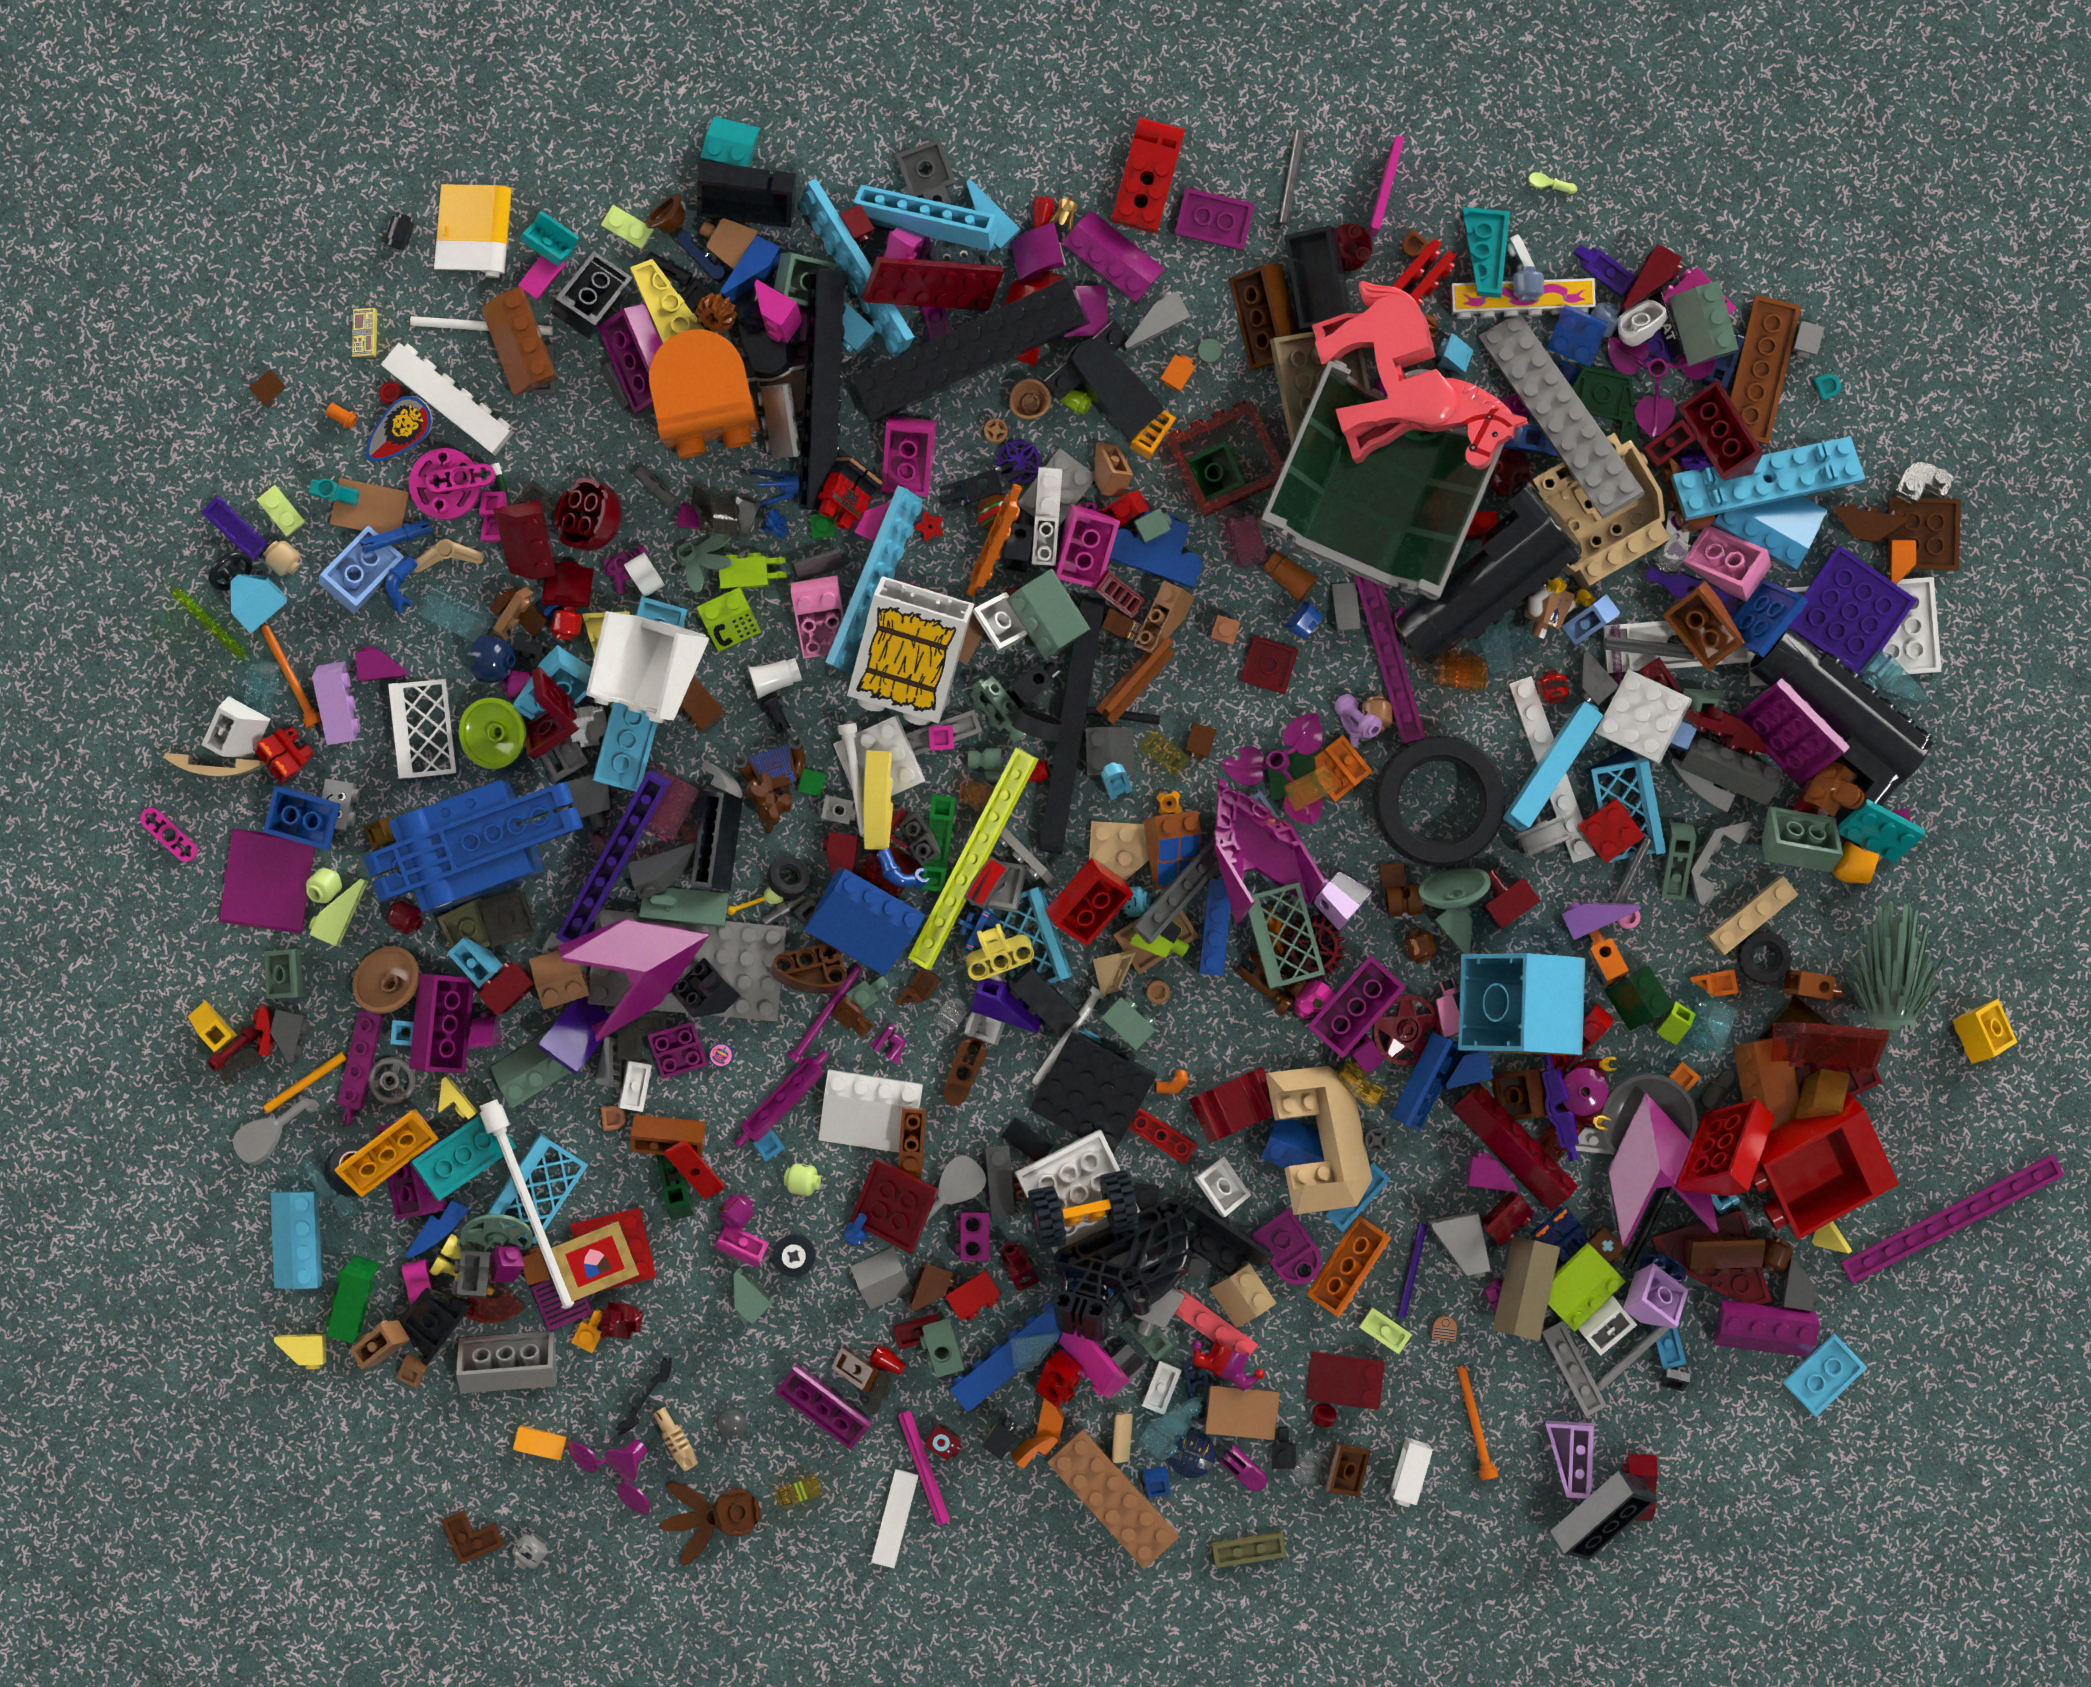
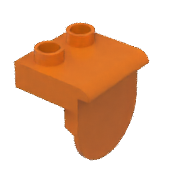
M701 329L687 330L675 334L659 347L650 365L649 385L658 423L659 436L668 450L676 449L678 458L683 459L705 454L704 442L723 439L725 449L752 444L751 432L760 431L761 428L756 404L749 391L745 367L736 348L723 336Z

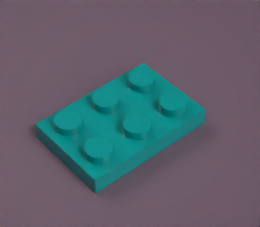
M1866 799L1860 807L1855 809L1837 826L1840 835L1893 863H1896L1925 836V829L1869 799Z

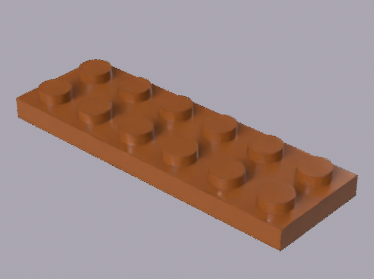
M1759 295L1753 297L1730 399L1757 443L1768 445L1801 306Z

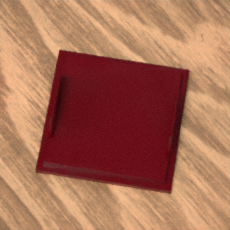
M561 561L559 566H556V576L545 577L541 605L589 607L594 568H582L578 562Z

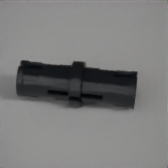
M652 251L649 252L645 261L653 259L667 278L669 277L685 287L688 286L693 276L692 272L675 265L673 260L668 261Z

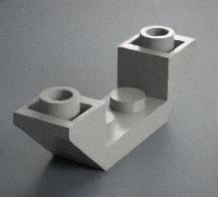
M1749 821L1712 830L1691 865L1689 875L1695 901L1699 906H1704L1705 903L1710 904L1716 894L1713 891L1716 885L1700 876L1701 873L1705 874L1710 867L1711 861L1709 859L1713 852L1717 853L1724 842L1721 840L1722 837L1736 845L1741 844V842L1745 843L1752 833V830L1749 829L1752 823Z

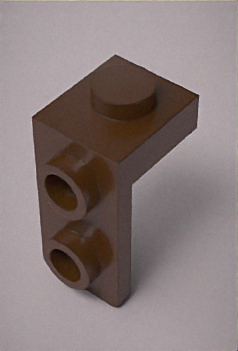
M514 587L506 592L500 591L493 598L495 603L489 610L496 616L501 614L519 590ZM532 603L525 612H521L518 616V619H520L519 623L532 636H535L548 622V619Z

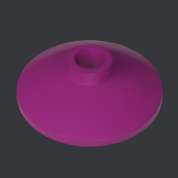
M1578 1068L1572 1070L1564 1077L1563 1082L1569 1099L1563 1102V1104L1569 1111L1577 1115L1587 1116L1598 1112L1604 1106L1608 1097V1087L1605 1079L1597 1071L1590 1068ZM1587 1087L1589 1095L1584 1097L1581 1094V1089Z

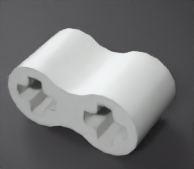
M645 552L624 564L644 597L665 586Z

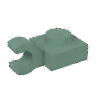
M884 976L871 985L864 980L846 993V995L865 1010L879 1000L876 992L889 983Z

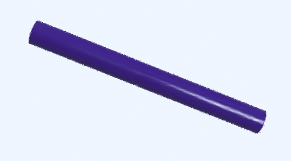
M1418 1223L1397 1311L1398 1317L1406 1318L1428 1226Z

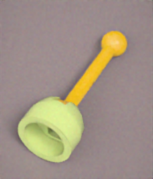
M768 887L763 897L735 907L729 906L727 913L734 915L738 910L763 901H767L770 904H778L783 902V897L778 896Z

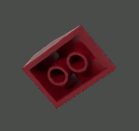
M1657 243L1650 251L1637 278L1620 306V315L1656 292L1668 281L1672 282L1678 276L1683 266L1679 264L1682 256Z
M1510 1191L1480 1221L1481 1227L1498 1245L1501 1246L1503 1243L1507 1245L1513 1236H1516L1514 1231L1519 1226L1524 1228L1532 1220L1530 1215L1534 1211L1519 1194Z
M1311 1351L1306 1399L1379 1410L1385 1362L1382 1359Z

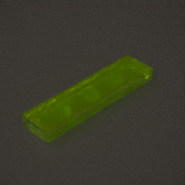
M176 587L171 592L239 660L244 661L249 656V653L183 589Z

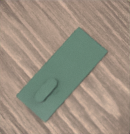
M667 887L664 891L652 897L642 898L639 920L725 928L729 893Z

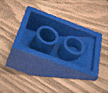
M274 786L263 832L329 850L341 804L297 789Z

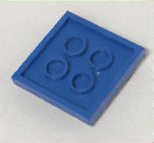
M1762 579L1748 601H1744L1731 617L1745 641L1740 647L1764 657L1772 649L1780 636L1787 631L1788 626L1802 612L1809 601L1798 593Z

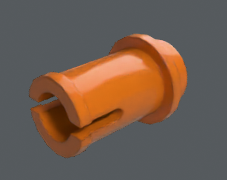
M334 402L328 406L325 412V416L343 424L345 429L347 427L352 429L358 418L355 412H348Z

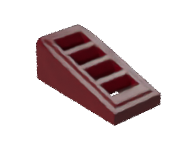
M1108 570L1093 589L1131 619L1135 617L1145 603L1143 597ZM1113 581L1114 583L1111 585V587L1108 589V591H1107V592H1104L1105 589H1106V588L1108 587V585L1110 584V582ZM1118 587H1120V589L1117 591V593H1116V594L1114 595V597L1112 598L1113 594L1116 592V590L1118 589ZM1127 593V595H1126L1125 598L1122 600V602L1119 603V602L1121 601V599L1124 597V595Z

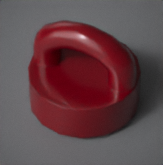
M1318 1404L1314 1407L1311 1422L1319 1427H1330L1335 1423L1336 1410L1328 1404Z

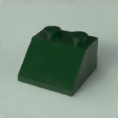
M1224 441L1183 460L1202 504L1230 496L1249 487L1235 451L1228 441Z
M1643 966L1605 990L1629 1031L1642 1026L1674 1007L1649 966Z

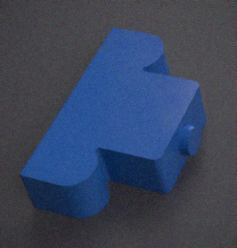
M1146 511L1144 516L1151 513V511ZM1168 513L1172 521V525L1169 526L1171 531L1145 545L1139 533L1134 538L1127 529H1118L1109 560L1194 589L1202 563L1199 556L1195 553L1181 554L1190 529L1188 524L1175 520L1176 516Z

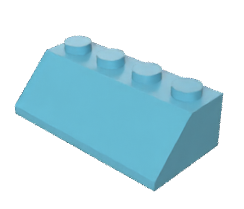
M319 1191L271 1192L274 1288L307 1289L321 1287Z

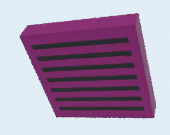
M553 1279L531 1287L549 1331L594 1313L587 1296L575 1300L574 1305L568 1309L561 1308L562 1302Z

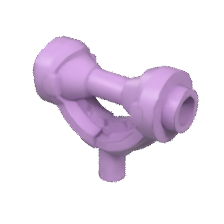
M1345 694L1336 700L1335 712L1340 716L1346 732L1350 734L1349 743L1353 747L1358 746L1360 738H1372L1379 734L1382 721L1376 715H1364L1358 710V702L1354 696Z

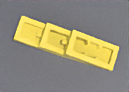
M866 751L864 779V845L866 850L889 848L893 803H891L893 778L890 777L892 753L890 751Z

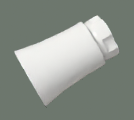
M795 658L762 666L748 667L757 699L778 689L793 685V682L802 680Z

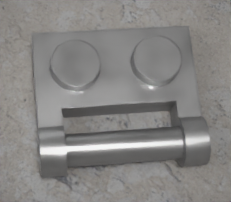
M571 736L553 747L565 769L559 772L548 752L539 756L551 776L549 779L553 785L589 764L578 742H572Z

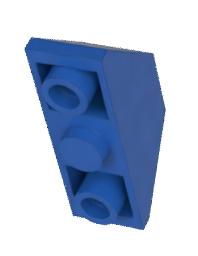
M1533 425L1516 428L1514 439H1509L1502 448L1561 459L1541 429Z

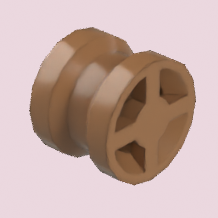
M1000 419L989 420L984 427L986 440L992 444L1002 443L1008 435L1005 422Z

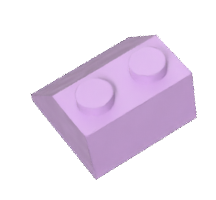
M1652 1263L1634 1273L1623 1310L1640 1323L1676 1328L1689 1290Z

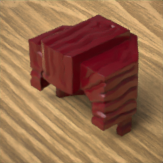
M608 1302V1308H604L600 1324L602 1333L600 1337L631 1339L632 1332L640 1333L643 1311L638 1310L637 1307L632 1305Z

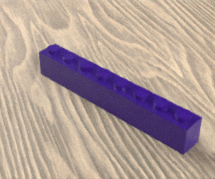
M654 770L646 773L555 938L566 943L589 933L673 781Z

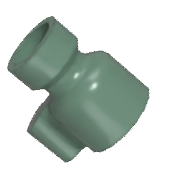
M986 748L982 753H979L978 750H968V769L983 767L987 783H998L1002 775V748Z

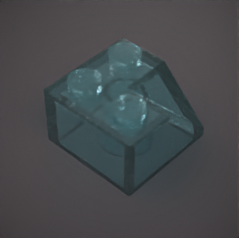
M1704 998L1702 1002L1699 1001L1694 1010V1013L1697 1015L1695 1022L1685 1034V1037H1688L1687 1043L1712 1053L1721 1054L1739 1009L1713 999Z

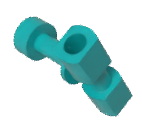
M327 478L320 481L312 479L308 492L311 496L329 501L339 499V503L357 506L360 496V490L344 486L341 488L339 484Z

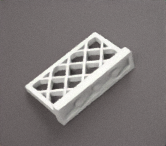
M446 679L388 684L398 779L404 780L456 774ZM433 685L442 686V695L437 701L426 694V691ZM427 686V687L424 689V691H422L420 688H418V687ZM403 688H415L421 694L411 704L404 698ZM422 696H425L434 704L426 715L415 707ZM442 699L444 708L440 704H438ZM405 703L410 706V708L407 711L405 709ZM436 706L445 713V718L440 725L428 717ZM412 709L423 716V719L415 728L407 722L406 718ZM425 719L437 727L429 738L417 730ZM445 722H446V731H445L443 728H441L442 725H443ZM408 727H410V728L413 730V731L409 734V736H408ZM438 730L447 735L448 742L442 749L431 741ZM415 732L426 740L418 751L409 745V739ZM428 743L439 751L431 762L420 754ZM447 746L449 748V755L444 751ZM410 750L415 753V755L413 756L412 759H411ZM442 753L450 759L451 769L440 770L433 763ZM417 756L429 764L423 772L413 773L412 762ZM432 766L436 771H428V769Z

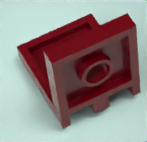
M540 667L532 671L535 700L546 711L525 724L527 755L533 760L546 754L551 748L564 742L569 736L579 730V727L573 722L577 719V713L571 708L575 701Z

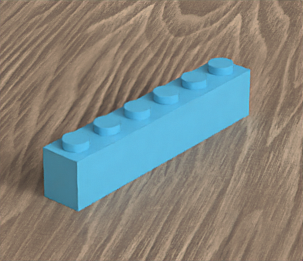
M866 185L860 186L853 202L854 207L859 204L862 206L873 225L896 229L900 226L926 237L991 251L998 234L997 219L994 214Z

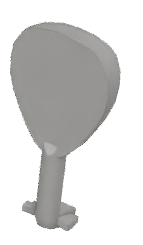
M300 1095L298 1096L300 1101L279 1118H265L247 1123L233 1137V1146L237 1155L248 1164H261L274 1151L280 1139L283 1126L304 1109H307L309 1113L318 1111L319 1103L314 1099Z
M960 1155L953 1158L947 1164L938 1186V1198L932 1206L926 1223L944 1204H955L971 1199L985 1187L987 1181L986 1174L973 1159Z

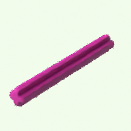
M910 1410L898 1414V1419L937 1525L946 1524L950 1521L914 1418Z

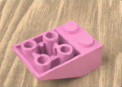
M838 576L790 583L803 659L828 655L844 617Z

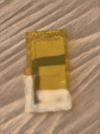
M1348 1061L1339 1072L1338 1079L1353 1096L1369 1108L1375 1110L1384 1098L1386 1090L1366 1079L1369 1072L1366 1074L1360 1067Z

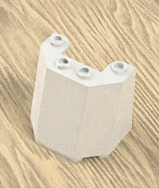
M606 611L586 695L595 698L594 702L598 704L608 705L609 702H617L627 705V710L637 713H641L642 710L646 711L645 716H648L650 721L663 723L664 719L674 720L709 638L705 634L673 624L657 622L636 615Z

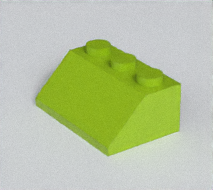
M1587 1242L1554 1275L1548 1306L1575 1332L1626 1281Z

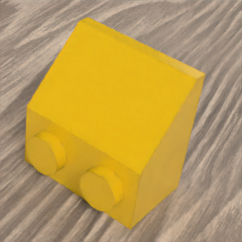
M1999 999L1966 1012L1952 1020L1955 1031L1964 1046V1052L1969 1057L1971 1064L1995 1057L2017 1043Z

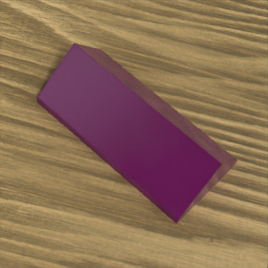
M796 1363L774 1392L849 1450L854 1447L873 1422L872 1419L798 1363Z

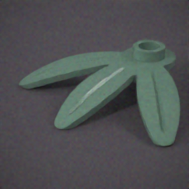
M733 525L723 529L697 547L691 543H684L678 547L677 560L681 565L686 566V579L694 593L700 592L704 584V577L700 566L710 570H721L732 565L733 561L729 558L708 553L714 552L727 544L738 531L737 526Z

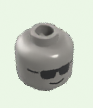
M532 1532L531 1535L524 1534L512 1549V1554L515 1557L514 1563L524 1570L526 1567L531 1569L537 1568L548 1553L546 1548L547 1542L536 1533Z

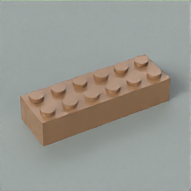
M1083 1427L1047 1459V1463L1143 1569L1148 1567L1179 1538V1533L1125 1473L1113 1463L1112 1459Z

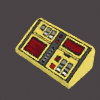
M375 308L353 309L352 357L376 358L377 310Z

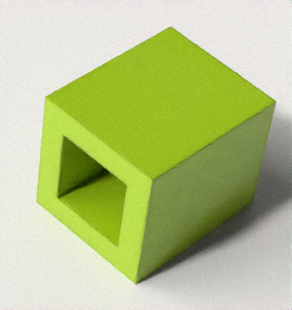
M1675 1001L1674 1007L1669 1009L1661 1019L1656 1033L1661 1035L1663 1039L1677 1045L1691 1028L1696 1014Z

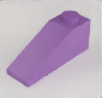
M1579 901L1566 906L1567 911L1562 916L1575 940L1635 913L1641 907L1640 904L1584 903L1580 905Z

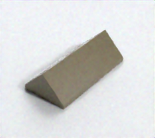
M1513 1236L1493 1331L1540 1341L1560 1247Z

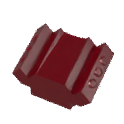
M1262 1067L1235 1077L1189 1099L1209 1144L1274 1116L1266 1074Z

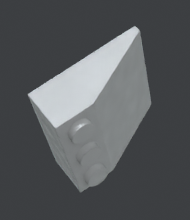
M791 383L761 387L762 392H758L759 406H764L765 416H761L763 430H768L769 439L765 440L767 454L771 453L772 458L798 457L801 454Z

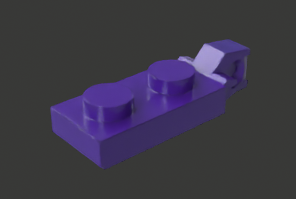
M1580 244L1573 252L1576 257L1582 260L1580 266L1621 298L1637 278L1600 249L1592 248L1589 251Z

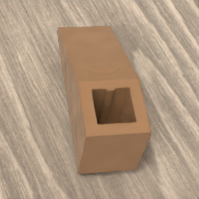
M1163 581L1133 646L1153 654L1186 618L1195 596L1180 587Z

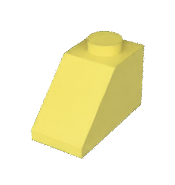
M326 1334L278 1335L274 1337V1343L298 1365H306V1369H320V1365L327 1362Z

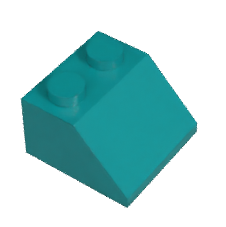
M713 117L706 133L700 157L701 160L750 167L760 128Z

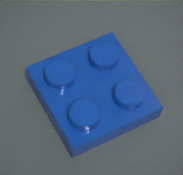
M1565 304L1547 349L1591 367L1609 323Z

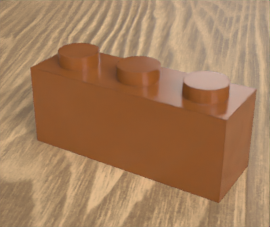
M634 1115L630 1135V1152L665 1155V1150L685 1139L702 1158L706 1136V1122Z

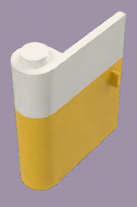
M441 184L434 269L481 271L488 278H499L500 274H505L512 191L510 187L500 185Z

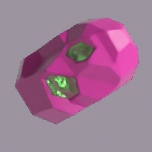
M1312 979L1297 995L1294 1011L1301 1019L1311 1018L1313 1015L1319 1014L1335 994L1323 982Z

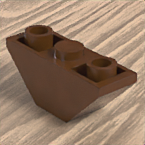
M1842 503L1841 506H1835L1834 509L1851 535L1858 541L1880 544L1908 525V518L1903 517L1904 513L1890 510L1889 514L1879 513L1880 509L1874 507H1866L1865 510L1856 509V505L1850 503Z

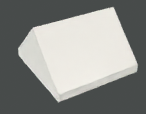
M1222 1157L1194 1177L1223 1218L1251 1196L1225 1157Z

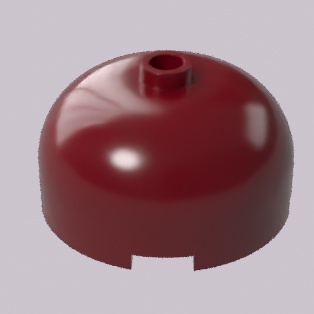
M580 478L575 480L576 484L569 491L564 490L555 509L554 526L558 527L559 540L564 545L581 551H595L606 546L617 534L622 520V507L617 494L611 487L592 478ZM577 510L583 512L582 517L576 515Z

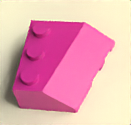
M898 226L894 231H890L886 242L887 249L882 257L918 260L925 235Z

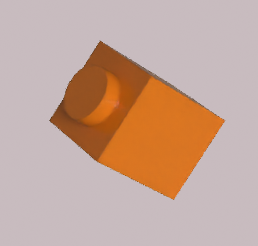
M1175 354L1161 376L1160 382L1180 394L1195 370L1196 366L1192 365L1193 360L1183 354L1180 357Z

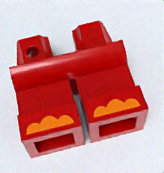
M293 726L283 731L279 728L271 736L258 741L254 748V752L266 766H269L268 769L281 785L300 772L314 753L307 744L298 749L295 747L293 742L298 740L300 736Z

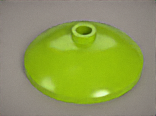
M493 697L480 699L471 704L462 715L459 724L460 743L466 755L477 765L488 769L503 768L515 762L524 749L526 743L525 723L518 710L509 702ZM498 728L502 730L501 736L497 734Z

